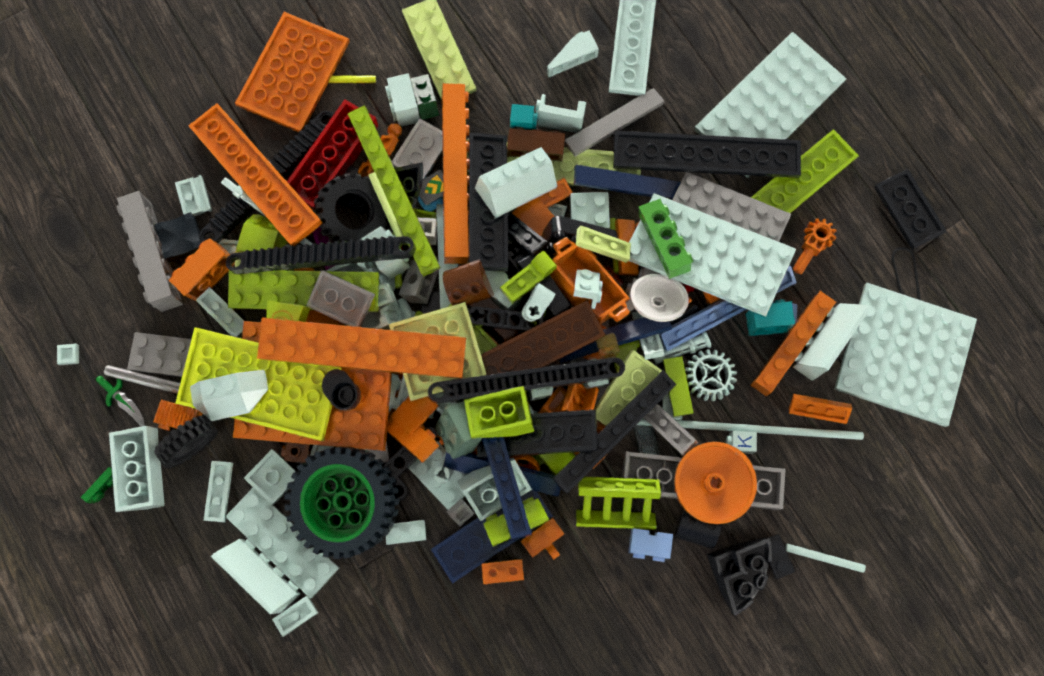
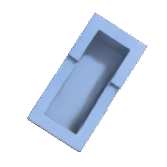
M633 528L631 529L628 553H632L633 558L645 559V556H652L653 561L665 562V559H670L673 534L657 532L654 535H649L648 530Z

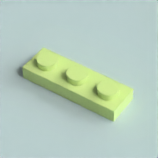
M584 226L577 228L576 246L625 263L630 260L631 243Z

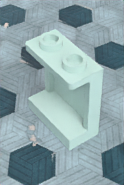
M542 94L541 100H537L535 111L538 113V126L572 133L581 131L586 102L579 101L577 111L545 105L546 95Z

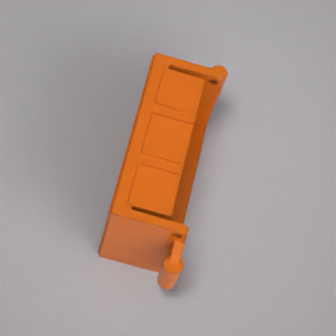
M567 237L553 245L557 256L552 261L557 265V268L550 276L574 307L587 300L591 306L592 299L574 296L577 269H587L591 272L600 273L599 281H603L600 303L596 302L595 309H592L600 325L610 318L619 322L630 314L626 305L630 299L629 296L589 250L576 246V243L570 241ZM569 244L571 246L562 253L560 252V249Z

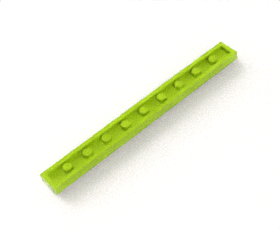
M365 105L348 113L403 235L411 238L416 246L413 257L422 276L425 277L441 267Z

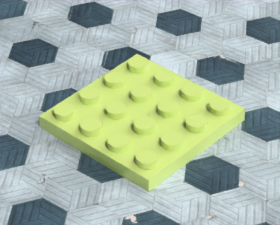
M465 302L389 324L390 330L466 337L463 378L487 375ZM403 373L411 401L427 397L430 385L435 382L458 379ZM436 387L432 390V395L441 393L443 390Z

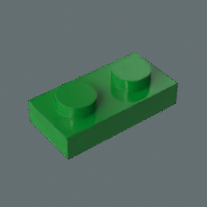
M108 467L81 496L86 503L94 504L99 502L104 497V492L109 487H113L112 467Z

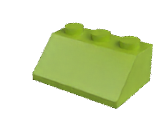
M531 497L522 501L530 529L548 522L549 518L539 499L534 500ZM494 514L485 518L487 522L483 523L492 546L511 539L504 514L501 516Z

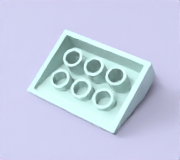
M840 303L835 308L832 307L827 314L828 318L826 321L822 322L817 328L815 337L810 338L805 345L807 347L805 351L800 352L795 359L796 364L793 368L812 381L827 372L872 307L869 305Z
M238 539L211 556L270 614L284 612L300 595L297 591L299 587L291 580L288 582L283 577L284 573L277 566L273 568L269 564L270 559L262 552L259 554L255 550L256 546L249 539L246 541Z

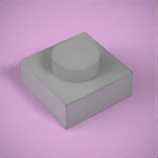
M462 499L447 511L459 527L475 514Z

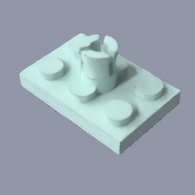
M437 441L440 446L423 463L417 460L409 469L449 510L460 499L465 497L457 481L468 473L443 467L446 450Z

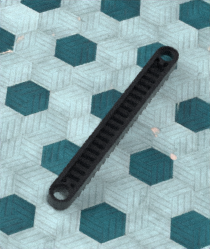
M326 110L319 113L313 120L309 121L308 125L304 126L303 130L299 131L298 135L294 136L293 140L289 141L288 145L284 146L282 151L278 152L277 156L273 157L272 161H269L283 178L302 161L326 127V124L322 123L323 119L326 117L332 118L333 112ZM236 196L232 197L231 201L227 202L226 206L221 208L220 212L216 213L215 217L211 218L209 223L201 230L199 234L201 242L205 241V236L208 233H213L215 235L213 241L219 243L254 208L243 199H238Z
M388 236V238L381 237L380 239L373 237L371 240L365 238V240H350V242L343 240L342 242L335 241V243L327 242V244L321 242L320 245L313 243L312 245L305 244V246L297 245V247L290 245L289 248L283 246L282 248L275 247V249L268 248L267 250L260 248V250L253 249V251L246 250L245 252L229 255L225 263L232 273L246 274L406 259L414 255L416 246L412 239L406 236ZM403 244H410V248L407 251L400 250ZM235 260H241L238 267H232Z
M607 358L440 381L430 385L428 398L433 403L463 401L524 386L526 392L616 379L624 373L625 364L619 358ZM611 363L619 365L620 370L618 373L610 371L609 366ZM434 388H441L444 395L441 398H435L432 395Z

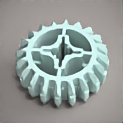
M709 349L705 351V354L699 351L698 356H692L693 361L687 362L689 367L685 368V372L689 373L686 375L687 380H690L688 387H694L690 392H699L696 396L697 398H700L703 394L704 401H707L709 396L711 401H715L716 396L719 400L723 399V394L728 396L730 394L729 390L734 389L731 383L737 382V379L732 377L737 374V371H731L735 364L729 365L728 362L731 358L723 359L725 353L722 352L718 356L717 350H714L712 355ZM712 361L717 363L718 365L715 367H711L707 363L704 364L703 362ZM697 366L702 374V379L699 382L696 378ZM722 369L725 373L724 384L721 382L722 379L719 377V372ZM715 370H717V371L714 373V376H713V377L708 378V379L705 381V379H706V377H707V375H708L709 373H711V372L713 373ZM705 384H711L714 387L716 386L718 389L709 390L704 388L703 386Z

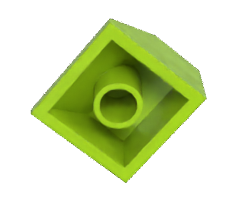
M253 214L243 224L236 252L253 251V249L260 250V248L265 250L268 248L275 249V247L282 248L288 242L267 217Z

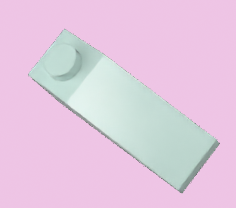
M590 31L579 32L567 43L548 65V77L598 56L599 48Z

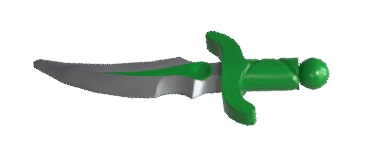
M98 376L96 378L97 383L108 392L106 405L111 406V401L114 398L118 406L131 415L140 427L145 426L144 419L136 404L131 399H128L125 393L120 391L123 385L122 380L118 378L117 385L113 387L102 376Z

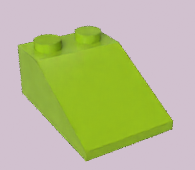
M524 386L464 400L471 438L510 437L534 432Z

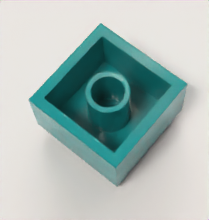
M784 299L775 300L771 304L766 317L749 310L746 313L748 335L758 336L787 333L795 325L792 301L785 302Z

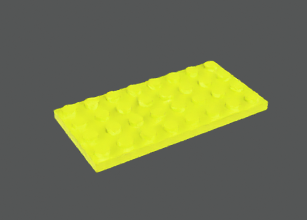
M194 328L175 404L195 408L192 402L190 386L199 381L234 373L265 370L268 391L262 396L251 413L230 418L324 441L332 404L323 393L322 381L328 372L335 369L341 370L342 367L261 360L257 358L258 342Z

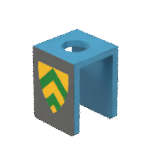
M441 170L430 175L422 182L418 202L425 211L432 212L436 209L437 204H443V173Z

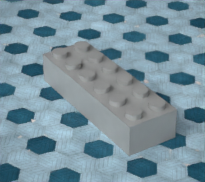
M140 191L117 198L119 204L117 205V210L124 220L122 227L125 233H128L129 240H127V243L135 256L132 257L133 263L140 272L138 274L139 282L142 286L144 285L145 292H143L145 301L161 312L183 305L179 290L169 281L173 270L171 264L163 255L162 245L154 225L158 222L152 203Z

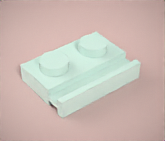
M202 175L175 182L183 215L191 212L194 216L204 214V212L212 211Z

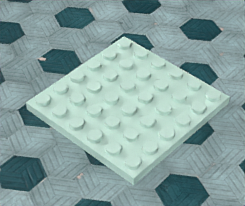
M866 283L859 305H869L872 308L847 343L834 390L944 427L949 426L977 319Z

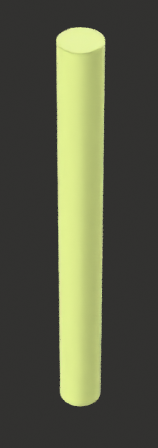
M376 173L369 174V179L395 237H402V231Z

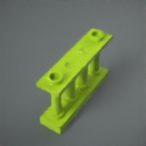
M583 477L578 482L579 496H584L583 510H576V526L656 530L655 513H651L652 499H660L661 497L659 480ZM592 496L604 497L603 511H591ZM612 497L624 498L623 512L611 511ZM632 498H644L643 513L631 512Z

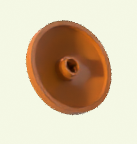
M707 442L694 447L683 456L675 472L674 486L680 504L692 517L709 524H724L738 519L750 508L756 495L757 478L750 460L739 449L722 442Z

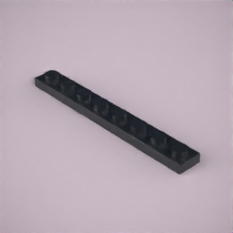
M661 371L597 434L598 451L579 452L552 480L567 494L677 384L664 371Z

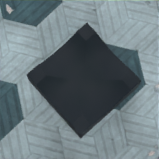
M191 212L170 221L154 224L162 245L164 258L169 263L194 254L202 243L199 238L200 231L196 218Z

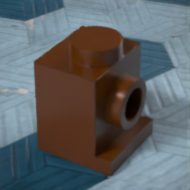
M287 442L286 445L282 446L281 456L284 457L286 462L306 463L305 459L310 456L313 445ZM295 448L298 449L297 455L292 454Z

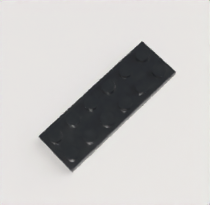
M596 410L531 414L534 432L503 437L509 456L598 451ZM481 439L477 445V457L487 458Z

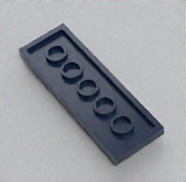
M531 490L521 496L522 501L531 497L534 500L539 499L548 518L553 516L537 491ZM500 509L492 515L497 514V516H501L504 513L503 510ZM477 518L431 550L451 582L454 583L518 539L513 541L509 539L496 546H492L483 523L487 522L486 519L480 521Z

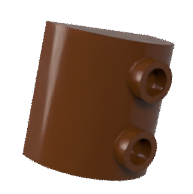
M480 259L443 272L444 288L452 306L464 302L467 306L494 296Z

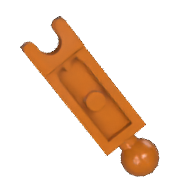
M393 123L388 127V135L381 136L389 157L399 142L397 137L402 133V128L397 123ZM369 159L367 162H363L358 170V174H361V177H369V174L374 173Z

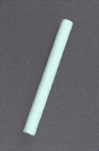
M786 544L785 546L786 552L862 573L865 571L864 564L791 544Z

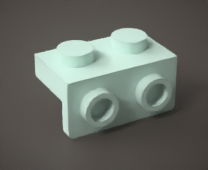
M577 269L574 296L592 299L591 308L595 309L596 302L600 303L603 281H599L600 273L591 272L587 269Z

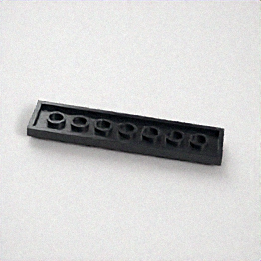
M470 132L468 263L480 259L485 271L507 272L508 212L495 218L475 189L479 176L507 163V135Z

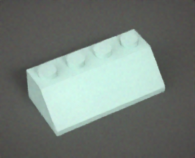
M542 147L479 176L475 189L495 218L556 189L557 182L552 161Z
M142 426L109 433L115 511H134L165 506L161 462L154 454L155 447L159 443L158 428Z

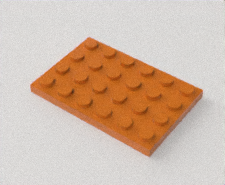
M283 12L235 102L236 106L299 132L303 130L350 42L349 38Z

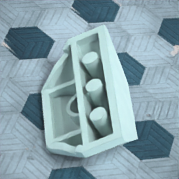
M265 370L240 372L199 381L190 386L193 406L211 421L251 413L262 396L268 391Z

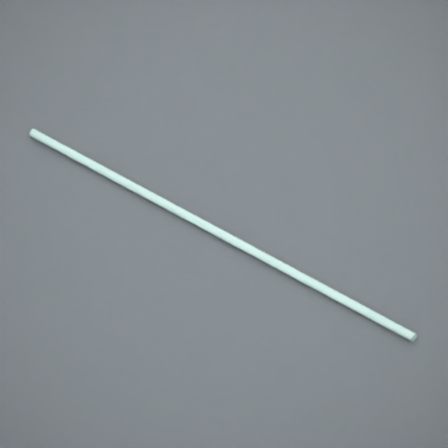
M644 418L637 424L652 426ZM675 420L683 428L746 431L863 440L864 438L863 432Z

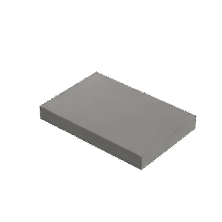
M321 270L306 306L347 326L361 327L375 294Z

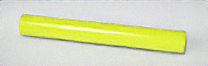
M331 76L329 83H376V76Z

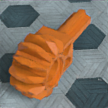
M815 219L814 223H808V228L804 229V233L807 234L804 236L805 242L801 247L804 250L793 267L795 273L803 274L813 256H817L821 250H825L826 246L831 247L833 245L832 241L836 240V236L833 235L836 233V229H831L833 223L826 224V219H823L821 222L819 219ZM816 232H821L824 238L819 237Z

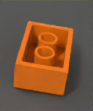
M209 238L199 245V249L194 254L187 257L181 268L176 269L172 273L169 281L184 296L196 301L209 287L212 289L229 271L225 262L231 254L223 246Z

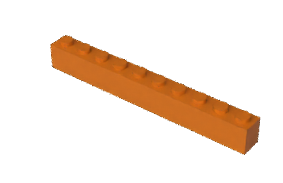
M443 83L444 264H467L469 210L467 204H469V193H467V187H469V175H467V170H469V158H466V153H469L470 142L466 141V136H469V125H466V119H469V108H465V103H468L469 93L465 91V84Z

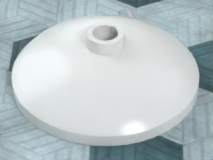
M649 274L639 278L633 284L630 293V300L636 311L650 320L667 322L679 318L686 311L689 302L688 293L679 281L672 278L669 279L662 274Z

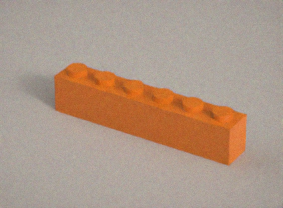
M821 291L813 297L795 325L790 329L752 382L751 386L765 396L772 393L836 301Z

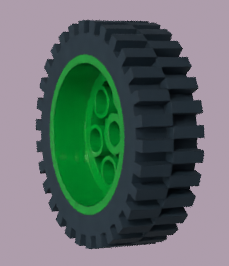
M354 447L324 449V451L314 453L315 456L307 457L305 459L306 463H300L297 467L300 471L293 472L291 478L295 480L288 482L287 488L292 490L290 493H285V499L290 500V504L284 505L285 511L291 510V515L286 516L287 522L294 521L295 525L291 526L290 529L292 532L299 531L300 534L296 536L297 540H306L303 546L307 549L314 547L313 553L317 555L323 553V557L326 558L334 556L333 559L349 558L375 547L374 545L380 543L383 540L382 537L387 536L390 532L388 528L392 527L395 523V520L392 518L398 514L395 505L399 504V498L395 499L394 495L399 493L398 487L393 488L392 483L396 481L394 477L389 478L388 473L391 472L388 467L383 468L384 462L381 459H374L376 455L373 453H365L366 450ZM350 477L355 480L354 487L349 485ZM331 480L336 483L335 490H332L330 487ZM362 493L366 494L367 496L366 503H363L361 501L360 497ZM343 496L348 499L347 506L342 504ZM324 499L329 502L327 509L323 506ZM354 512L360 515L359 522L354 520ZM335 515H338L340 517V524H337L335 522Z

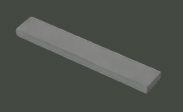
M652 88L645 92V95H640L565 140L564 144L576 157L613 135L615 131L623 129L664 104V100Z

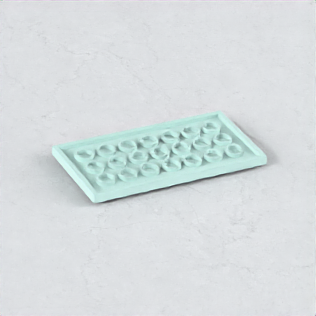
M792 32L695 126L694 130L700 135L787 139L845 82L846 78Z
M654 193L650 202L661 199L663 205H667L670 212L669 217L675 221L677 233L684 239V248L686 252L691 253L693 258L691 271L672 279L766 317L796 249ZM640 220L629 241L631 243L629 261L667 276ZM660 220L655 221L658 224L663 223ZM668 236L662 237L663 239H666V240L670 239V237H668ZM676 252L670 253L673 256L679 255Z

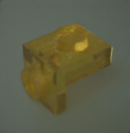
M614 333L596 340L599 349L597 353L599 359L616 358L619 355L620 349Z

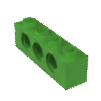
M657 199L639 206V217L668 278L671 279L691 271L693 258L691 253L686 252L684 248V239L678 235L677 225L674 220L670 219L667 205H663L661 199ZM660 220L663 223L658 224L655 221ZM668 236V237H670V239L666 240V239H663L662 237ZM676 252L679 255L673 256L670 253Z

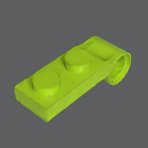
M543 251L532 260L531 264L503 284L500 290L513 304L549 276L557 268V265Z

